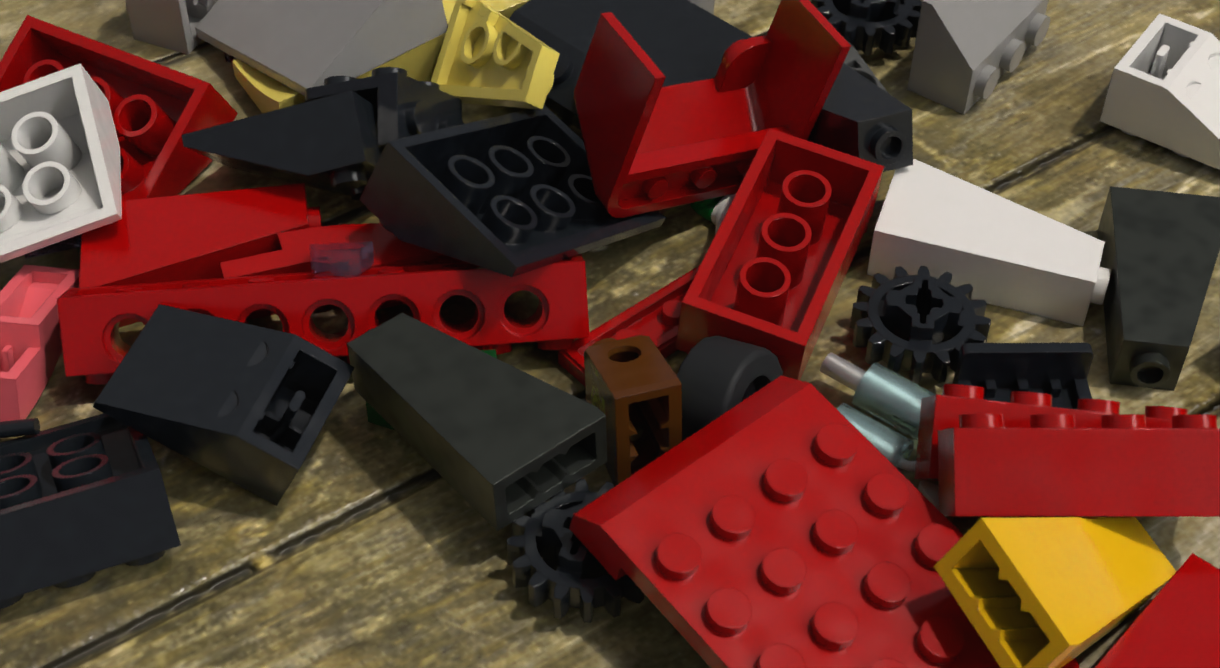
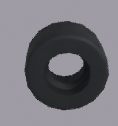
M722 336L703 338L691 348L677 373V377L682 384V441L779 376H783L777 356L764 347Z

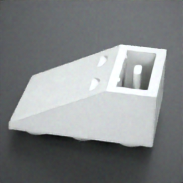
M1159 13L1114 67L1100 121L1116 127L1128 135L1138 136L1170 149L1179 156L1192 158L1220 170V41L1210 32Z

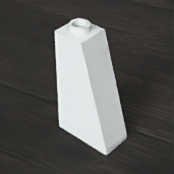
M913 158V165L895 169L874 229L867 275L873 276L880 273L891 280L894 277L895 267H903L910 276L917 275L920 266H927L930 276L936 279L945 272L952 273L951 285L956 288L964 284L972 285L971 300H985L987 304L1083 326L1090 303L1099 305L1103 303L1111 269L1100 267L1104 241Z

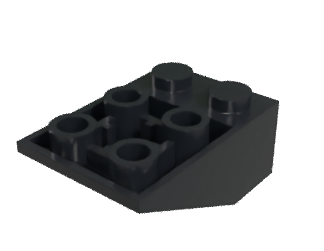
M159 304L96 399L93 407L277 506L303 464L355 367L295 334Z

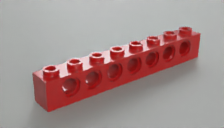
M579 254L514 277H509L464 261L69 288L57 298L66 377L85 375L87 384H107L131 348L120 337V321L135 319L146 325L159 304L248 324V315L253 311L260 309L270 310L280 318L283 325L282 332L295 334L333 356H346L348 364H350L347 343L363 335L368 330L381 325L377 319L376 310L382 303L389 300L404 302L412 310V318L470 346H474L478 350L496 349V354H504L512 351V343L537 341V348L541 350L567 349L574 343L575 338L590 337L585 260ZM517 291H530L539 298L536 312L531 317L522 320L508 316L504 311V305L508 297ZM455 295H463L470 298L476 304L474 316L463 324H452L446 321L440 314V308L446 299ZM322 305H335L345 312L348 318V325L338 333L322 332L313 322V311Z

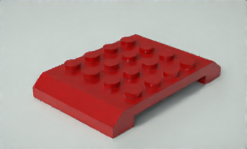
M782 375L572 516L570 530L616 581L627 574L711 668H1001L934 568L941 558L964 535L811 383ZM1074 658L1062 668L1080 667L1076 658Z

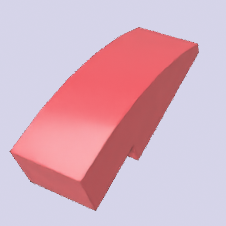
M23 265L0 291V422L26 419L52 376L63 350L57 298L69 288H79L80 269Z

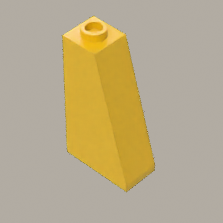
M1136 517L980 518L934 566L1001 668H1062L1130 618L1166 585L1177 572Z

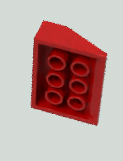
M29 15L25 17L0 61V92L81 63L109 101L120 145L122 201L179 195L212 162V159L184 147L182 135L232 122L238 114L208 82Z

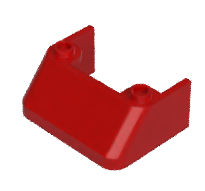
M781 0L767 35L741 39L730 45L723 54L722 62L715 78L662 87L666 78L662 71L612 12L601 13L574 90V101L596 197L611 216L624 218L737 193L769 128L808 140L851 45L809 0Z

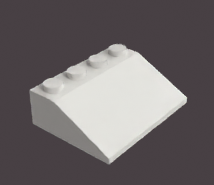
M81 63L0 92V263L121 220L120 145L109 101Z

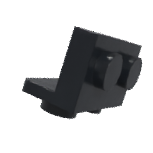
M966 343L960 348L952 384L985 388L984 400L1010 402V392L1012 391L1037 392L1052 395V407L1077 409L1078 399H1092L1087 377L1094 354L1089 343Z

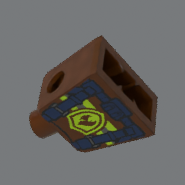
M639 335L620 340L605 338L597 341L584 351L586 402L596 406L606 415L607 462L605 466L614 487L682 442V384L648 336ZM632 422L638 424L643 430L642 436L635 441L630 439V436L638 434Z

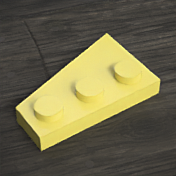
M456 0L431 82L437 83L439 90L462 99V103L543 110L546 97L554 83V71L560 53L483 1Z

